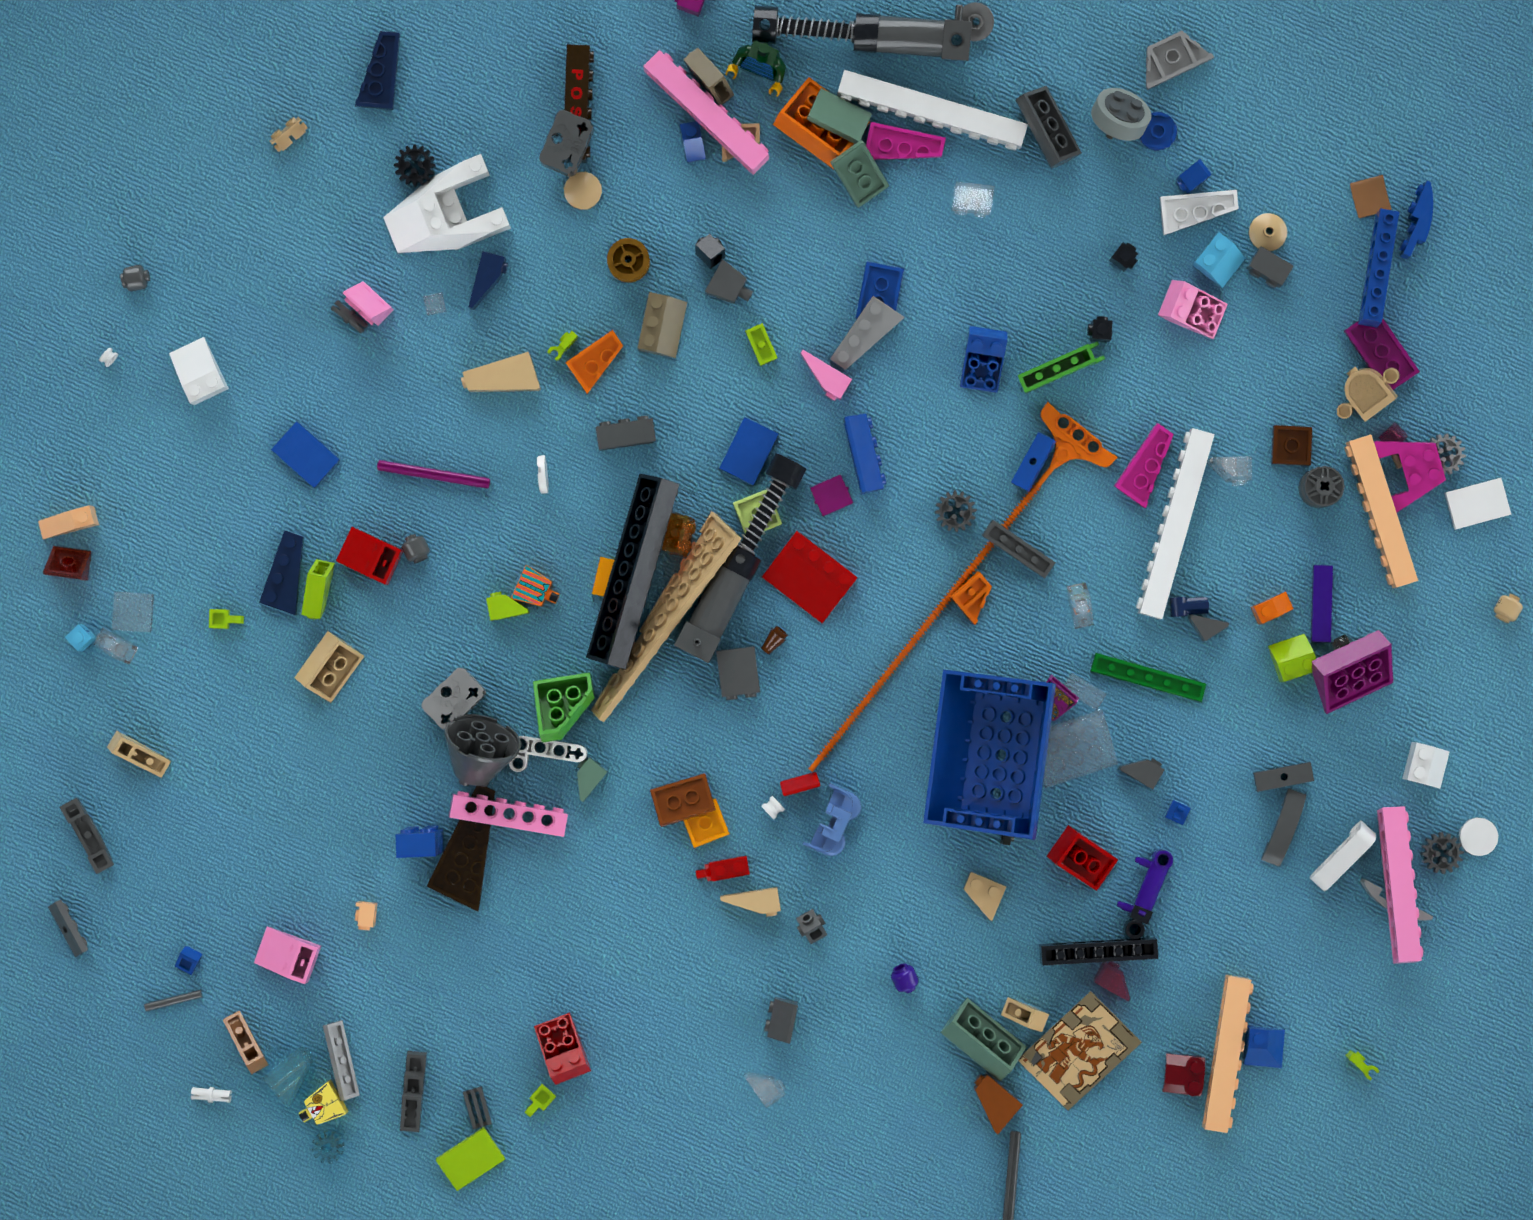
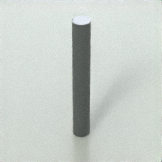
M197 990L146 1003L144 1008L145 1011H150L203 997L202 991Z

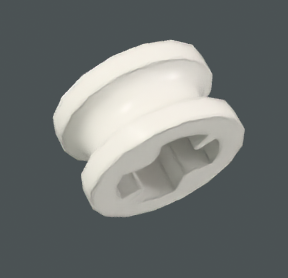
M108 348L99 359L100 362H105L106 367H109L118 357V354L116 352L113 353L111 348Z

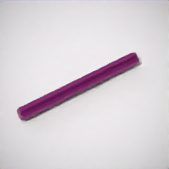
M379 460L377 463V470L487 489L490 486V479L485 477Z

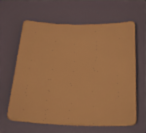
M1383 175L1350 183L1358 218L1374 215L1380 208L1392 209Z

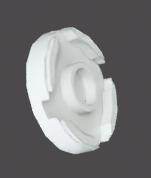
M541 455L537 457L538 484L540 493L546 494L549 491L546 456Z
M1476 817L1469 819L1459 831V841L1462 844V848L1471 855L1483 856L1489 854L1498 843L1497 828L1492 822L1484 818Z

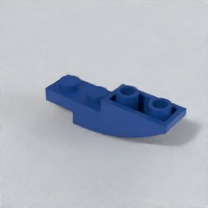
M1429 181L1424 182L1422 185L1419 184L1415 192L1417 198L1415 202H1411L1407 211L1410 213L1408 219L1415 222L1410 223L1407 233H1409L1408 238L1402 241L1399 248L1401 250L1400 257L1404 259L1411 257L1416 243L1420 245L1425 243L1430 230L1433 216V191Z

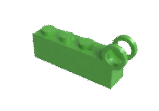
M1098 341L1082 346L1017 375L1024 392L1027 394L1076 371L1105 360L1104 355L1095 359L1091 349L1099 346Z

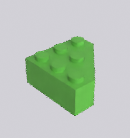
M590 672L533 681L539 736L542 743L562 740L595 699Z

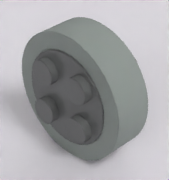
M1108 88L1098 95L1092 107L1091 116L1098 128L1106 133L1108 139H1113L1114 137L1119 140L1132 141L1139 139L1144 134L1151 120V111L1148 105L1136 94L1121 88Z

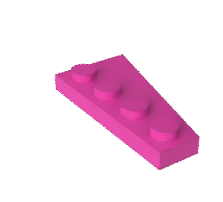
M871 122L866 147L874 160L941 158L946 137Z
M1156 423L1114 485L1115 488L1143 508L1147 507L1148 498L1153 491L1154 482L1157 474L1159 475L1160 466L1174 435L1159 423Z

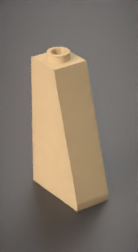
M529 352L462 372L464 376L461 378L462 385L469 392L541 390Z

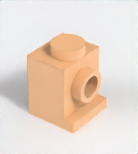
M356 902L359 910L356 909L355 921H358L357 926H359V930H370V927L375 926L378 903Z

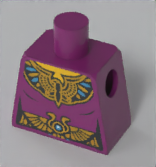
M1051 674L1046 682L1056 684L1052 721H1055L1076 705L1079 697Z

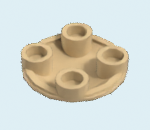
M577 172L573 177H569L564 186V195L567 202L574 208L589 210L595 206L602 194V186L598 178L588 172Z

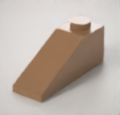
M240 1010L224 1018L223 1022L250 1073L253 1074L268 1066L269 1064Z

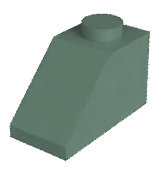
M591 757L588 760L584 759L577 766L579 768L577 772L579 796L582 802L585 801L608 772Z

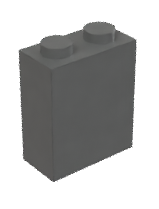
M755 647L716 651L722 697H726V700L738 699L737 695L745 694V698L757 697L756 693L760 692Z

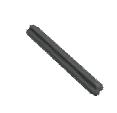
M1019 1131L1010 1132L1003 1220H1014L1021 1133Z

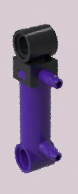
M1160 849L1155 851L1152 855V861L1138 856L1135 858V862L1148 868V871L1134 904L1130 905L1121 901L1117 903V907L1129 912L1128 916L1132 918L1127 920L1123 927L1124 933L1131 939H1139L1144 935L1145 928L1143 923H1149L1156 899L1168 870L1173 864V856L1166 850ZM1162 854H1165L1167 857V862L1163 865H1160L1158 863V857ZM1133 924H1137L1139 927L1136 934H1131L1129 931L1130 926Z

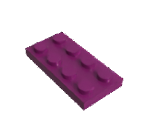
M1382 319V323L1377 328L1359 325L1357 321L1344 330V333L1369 368L1378 371L1382 376L1388 368L1398 370L1399 379L1395 383L1389 384L1393 390L1420 372L1384 319Z

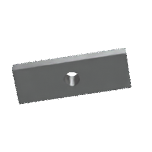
M1311 762L1253 773L1257 792L1314 781ZM1282 773H1285L1286 775L1285 780H1281L1280 778Z
M61 899L48 906L74 956L77 957L88 950L87 941L84 937H81L77 923L70 917L68 906Z

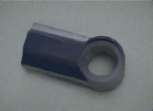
M1208 597L1170 598L1171 617L1208 614Z

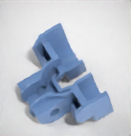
M829 783L834 792L825 813L831 815L832 819L827 826L820 823L811 843L803 841L802 845L822 854L834 856L841 853L844 849L845 836L843 833L849 820H853L859 815L861 802L852 792Z

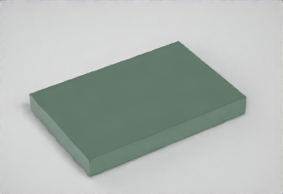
M821 88L806 120L856 144L861 140L872 113Z
M862 140L830 161L858 208L889 187Z

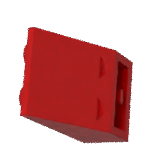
M351 527L336 562L382 584L388 585L401 559L403 550Z
M570 1012L534 1026L549 1076L555 1085L591 1071Z

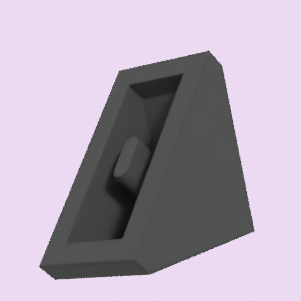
M1196 615L1188 616V620L1202 641H1207L1229 626V623Z

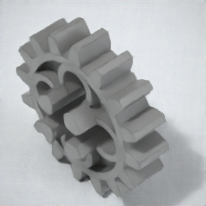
M1439 434L1436 435V439H1429L1430 442L1436 443L1439 454L1451 451L1452 448L1456 450L1455 455L1451 454L1440 458L1444 475L1446 472L1450 475L1452 474V469L1454 471L1459 470L1457 465L1464 464L1461 458H1465L1466 455L1462 454L1461 451H1464L1465 447L1460 448L1461 440L1455 442L1456 436H1452L1449 439L1448 434H1444L1443 438ZM1440 442L1444 444L1443 449L1439 447ZM1446 461H1449V463H1450V466H1449V467H1446V466H1445L1444 463H1445Z

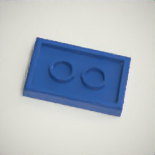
M866 262L856 319L872 296H875L896 311L904 272L903 268Z
M744 417L719 469L754 486L779 434Z
M297 421L271 449L313 488L340 461L337 456Z

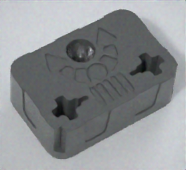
M560 110L555 117V121L540 153L539 159L541 164L568 177L576 175L594 132L591 121L566 110ZM583 126H586L587 131H583L580 135L579 127L583 128ZM561 136L562 142L555 144L554 137ZM571 160L572 167L569 166L566 169L564 163H568Z

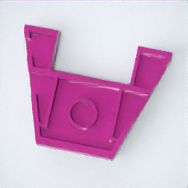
M1374 441L1379 459L1397 453L1400 457L1409 490L1391 495L1396 513L1446 481L1435 442Z

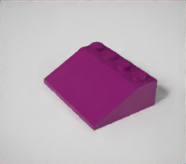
M1380 630L1312 661L1313 677L1326 714L1393 683L1392 645Z

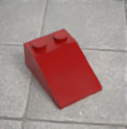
M1069 825L1046 856L1056 865L1096 891L1118 861L1116 857Z

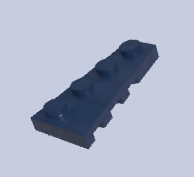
M380 31L370 64L366 70L367 73L360 88L359 96L355 102V107L394 109L400 33Z
M284 530L259 603L297 615L303 536Z

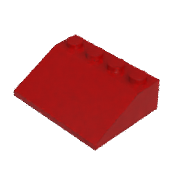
M798 531L795 532L762 576L763 579L821 623L825 621L858 578Z

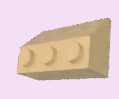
M327 631L294 678L305 688L331 703L362 661L364 655L336 635Z

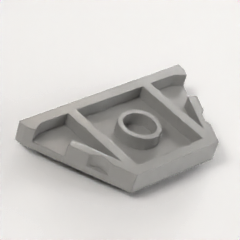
M1183 31L1146 48V89L1149 90L1214 58L1213 54H1209L1200 47L1199 43L1191 40Z

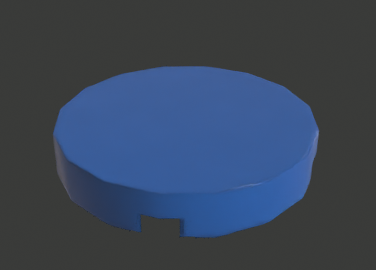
M1153 112L1151 113V120L1140 140L1148 149L1154 151L1164 150L1175 141L1177 125L1168 114Z

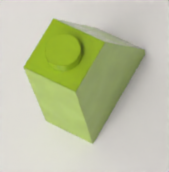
M319 559L315 560L307 573L301 615L307 616L309 619H320L323 615L335 563Z

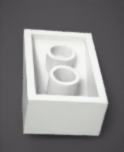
M205 337L169 353L183 390L191 404L196 405L229 389Z

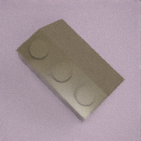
M649 292L637 348L638 351L676 358L687 302L667 295Z

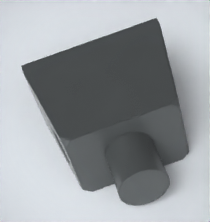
M722 259L705 290V294L734 304L738 297L748 302L753 291L744 287L747 278Z

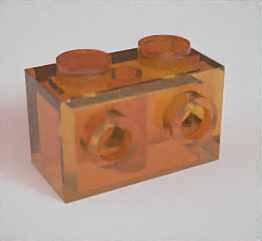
M672 513L667 525L662 550L671 555L687 557L692 547L691 537L696 530L695 520L686 515Z

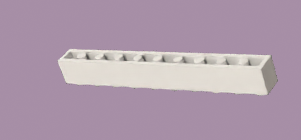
M847 70L843 72L837 96H841L840 98L848 102L854 100L864 107L875 106L878 111L885 113L892 111L901 118L909 116L914 118L915 122L923 124L929 122L935 128L943 129V127H946L952 133L961 134L963 132L969 134L968 137L979 140L983 138L989 144L998 145L1000 143L1005 145V148L1014 151L1021 148L1028 124Z
M1194 428L1185 433L1183 443H1186L1185 448L1180 451L1178 457L1180 466L1179 469L1176 468L1174 471V487H1170L1167 498H1170L1168 506L1165 505L1162 513L1165 519L1163 524L1160 523L1157 535H1160L1159 540L1153 545V561L1150 560L1148 563L1147 572H1149V575L1142 584L1141 590H1144L1142 598L1139 597L1136 608L1139 609V614L1157 619L1163 618L1215 434Z

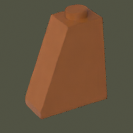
M980 1074L974 1081L976 1084L974 1089L995 1133L999 1134L1023 1104L989 1074Z

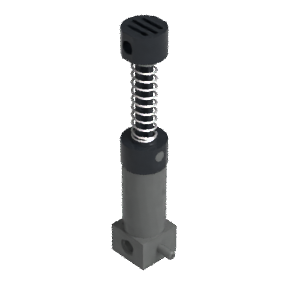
M755 5L752 42L776 44V37L780 36V34H785L786 37L788 34H791L793 37L800 35V38L807 36L808 39L810 36H815V39L822 37L823 40L825 37L830 38V40L837 38L838 41L841 38L845 39V42L847 39H851L850 41L854 43L853 51L941 57V59L969 61L972 21H962L963 5H956L954 20L884 16L857 12L856 20L850 21V23H845L844 20L842 23H838L837 20L830 22L829 19L827 22H824L822 18L820 21H816L815 18L808 20L807 17L805 20H801L800 17L793 19L792 16L790 19H787L785 16L780 18L778 7ZM763 19H767L770 22L768 30L761 28L760 24ZM960 35L962 38L961 43L953 45L951 42L952 36Z
M775 454L765 473L773 481H769L771 485L769 488H766L768 491L766 494H762L764 498L762 501H759L760 506L759 508L756 507V514H752L754 518L752 521H749V527L745 528L747 531L745 534H742L743 539L739 541L740 545L738 544L733 549L726 561L715 573V576L707 584L674 646L710 663L721 641V636L761 563V560L755 557L754 549L759 548L757 544L759 541H762L761 536L765 534V528H769L767 524L769 521H772L771 516L776 514L775 509L779 508V501H783L781 497L786 494L785 489H797L807 470L805 467L780 454Z

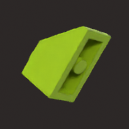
M501 592L491 593L490 597L486 598L490 621L530 613L529 609L511 599L508 595H502Z

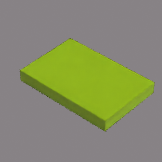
M485 1127L436 1158V1162L456 1191L505 1160V1156Z

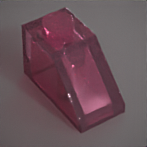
M1113 961L1109 963L1103 962L1093 982L1129 1001L1130 996L1123 972L1119 970L1120 965Z

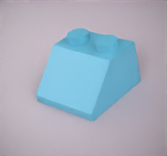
M1218 232L1192 266L1223 288L1246 258L1233 242Z

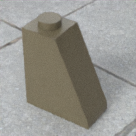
M699 48L690 52L683 59L688 69L704 89L713 96L718 106L720 104L723 105L734 96L724 75Z

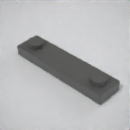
M991 520L981 535L1043 578H1046L1056 563L994 520Z

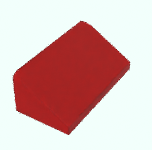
M813 772L781 781L780 785L783 796H789L820 787L817 773Z

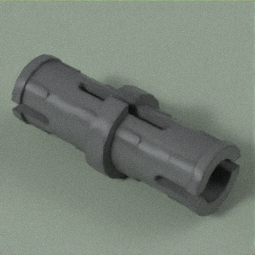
M337 300L334 303L336 306L333 305L331 310L343 318V322L349 323L360 334L363 333V328H367L368 323L359 318L354 310H349Z

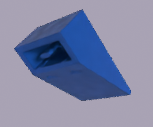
M969 326L960 387L998 393L1007 345L1006 331Z

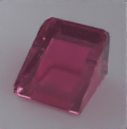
M1394 422L1378 438L1381 441L1403 442L1408 435Z

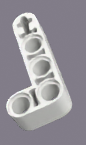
M519 736L520 739L526 741L527 746L524 750L519 751L518 755L509 763V766L515 772L525 770L528 765L529 755L581 762L586 759L588 754L587 749L582 745L560 741L544 742L546 749L543 753H539L536 751L535 746L538 742H542L541 738ZM557 745H561L565 749L562 756H558L554 752ZM568 746H571L570 751H577L580 748L584 755L577 759L575 754H569L570 758H567ZM516 758L523 760V767L521 769L516 768L513 764Z
M1359 821L1351 829L1349 837L1311 874L1310 879L1323 891L1329 889L1372 846L1376 840V833L1363 821Z

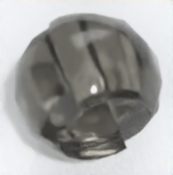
M1347 635L1334 639V642H1331L1330 645L1331 652L1348 645L1353 640Z

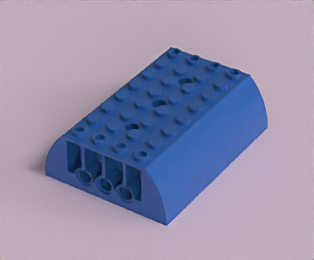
M943 669L923 823L1031 840L1036 839L1056 684ZM1007 711L1011 714L1009 722L1003 720V714ZM1000 750L1006 752V758L1002 761L998 758ZM996 788L1001 790V796L998 799L993 796V791Z

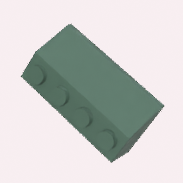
M968 998L964 1000L940 1032L998 1081H1001L1013 1070L1027 1047Z

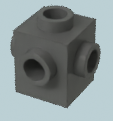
M813 909L796 918L799 926H797L799 933L802 937L806 936L810 944L827 936L823 927L826 924L821 914L816 915Z

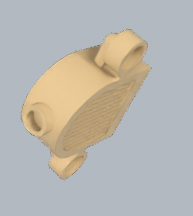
M1355 366L1346 373L1349 378L1345 383V395L1349 403L1340 404L1337 408V415L1342 419H1347L1352 415L1353 409H1355L1365 422L1398 397L1389 385L1399 379L1398 370L1388 368L1382 376L1374 369L1362 368L1358 370Z

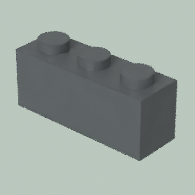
M649 416L637 417L636 421H630L629 418L620 419L616 424H611V421L601 422L596 427L600 451L656 442L653 418H649Z

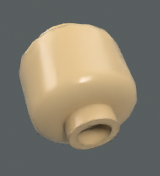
M1509 594V596L1502 595L1494 607L1495 617L1505 623L1516 621L1523 609V605L1519 602L1520 598L1513 594Z

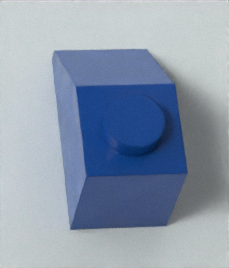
M1200 159L1178 176L1177 185L1182 192L1185 191L1189 194L1204 183L1212 174Z

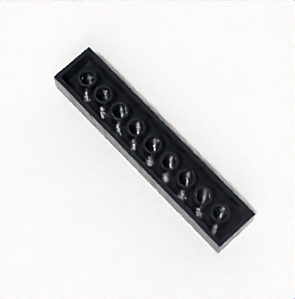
M639 474L586 658L626 669L630 652L635 642L637 628L640 624L642 611L646 604L647 594L651 587V580L656 569L658 556L662 549L663 539L667 532V525L672 514L674 501L678 494V483L659 477Z

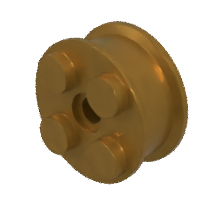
M624 238L615 242L609 249L607 264L610 272L616 279L631 283L645 276L650 266V258L646 247L640 241ZM626 258L632 259L630 263L625 262Z

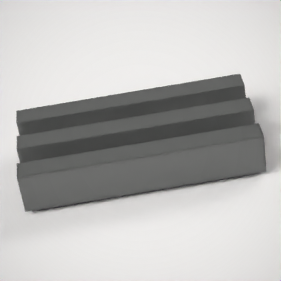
M482 1086L463 1091L473 1129L491 1125L492 1121ZM475 1092H479L487 1121L483 1122ZM468 1094L472 1095L475 1110L479 1120V1123L477 1124Z

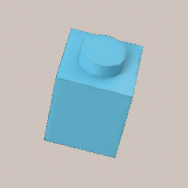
M78 624L65 636L67 641L77 651H84L97 639L84 624Z

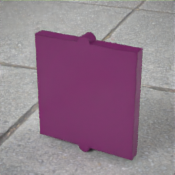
M841 474L810 488L815 498L814 503L818 505L822 516H826L853 503L848 492L849 487H846Z

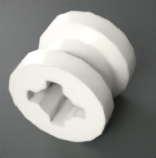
M773 795L768 803L762 805V808L773 819L777 818L779 812L785 810Z

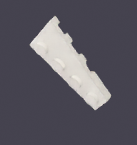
M1237 190L1160 197L1163 236L1238 210Z

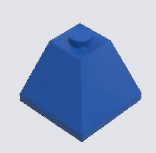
M1247 1026L1243 1065L1282 1068L1285 1029Z

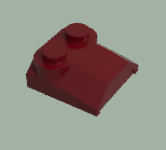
M1166 1053L1162 1092L1201 1096L1204 1087L1205 1057Z

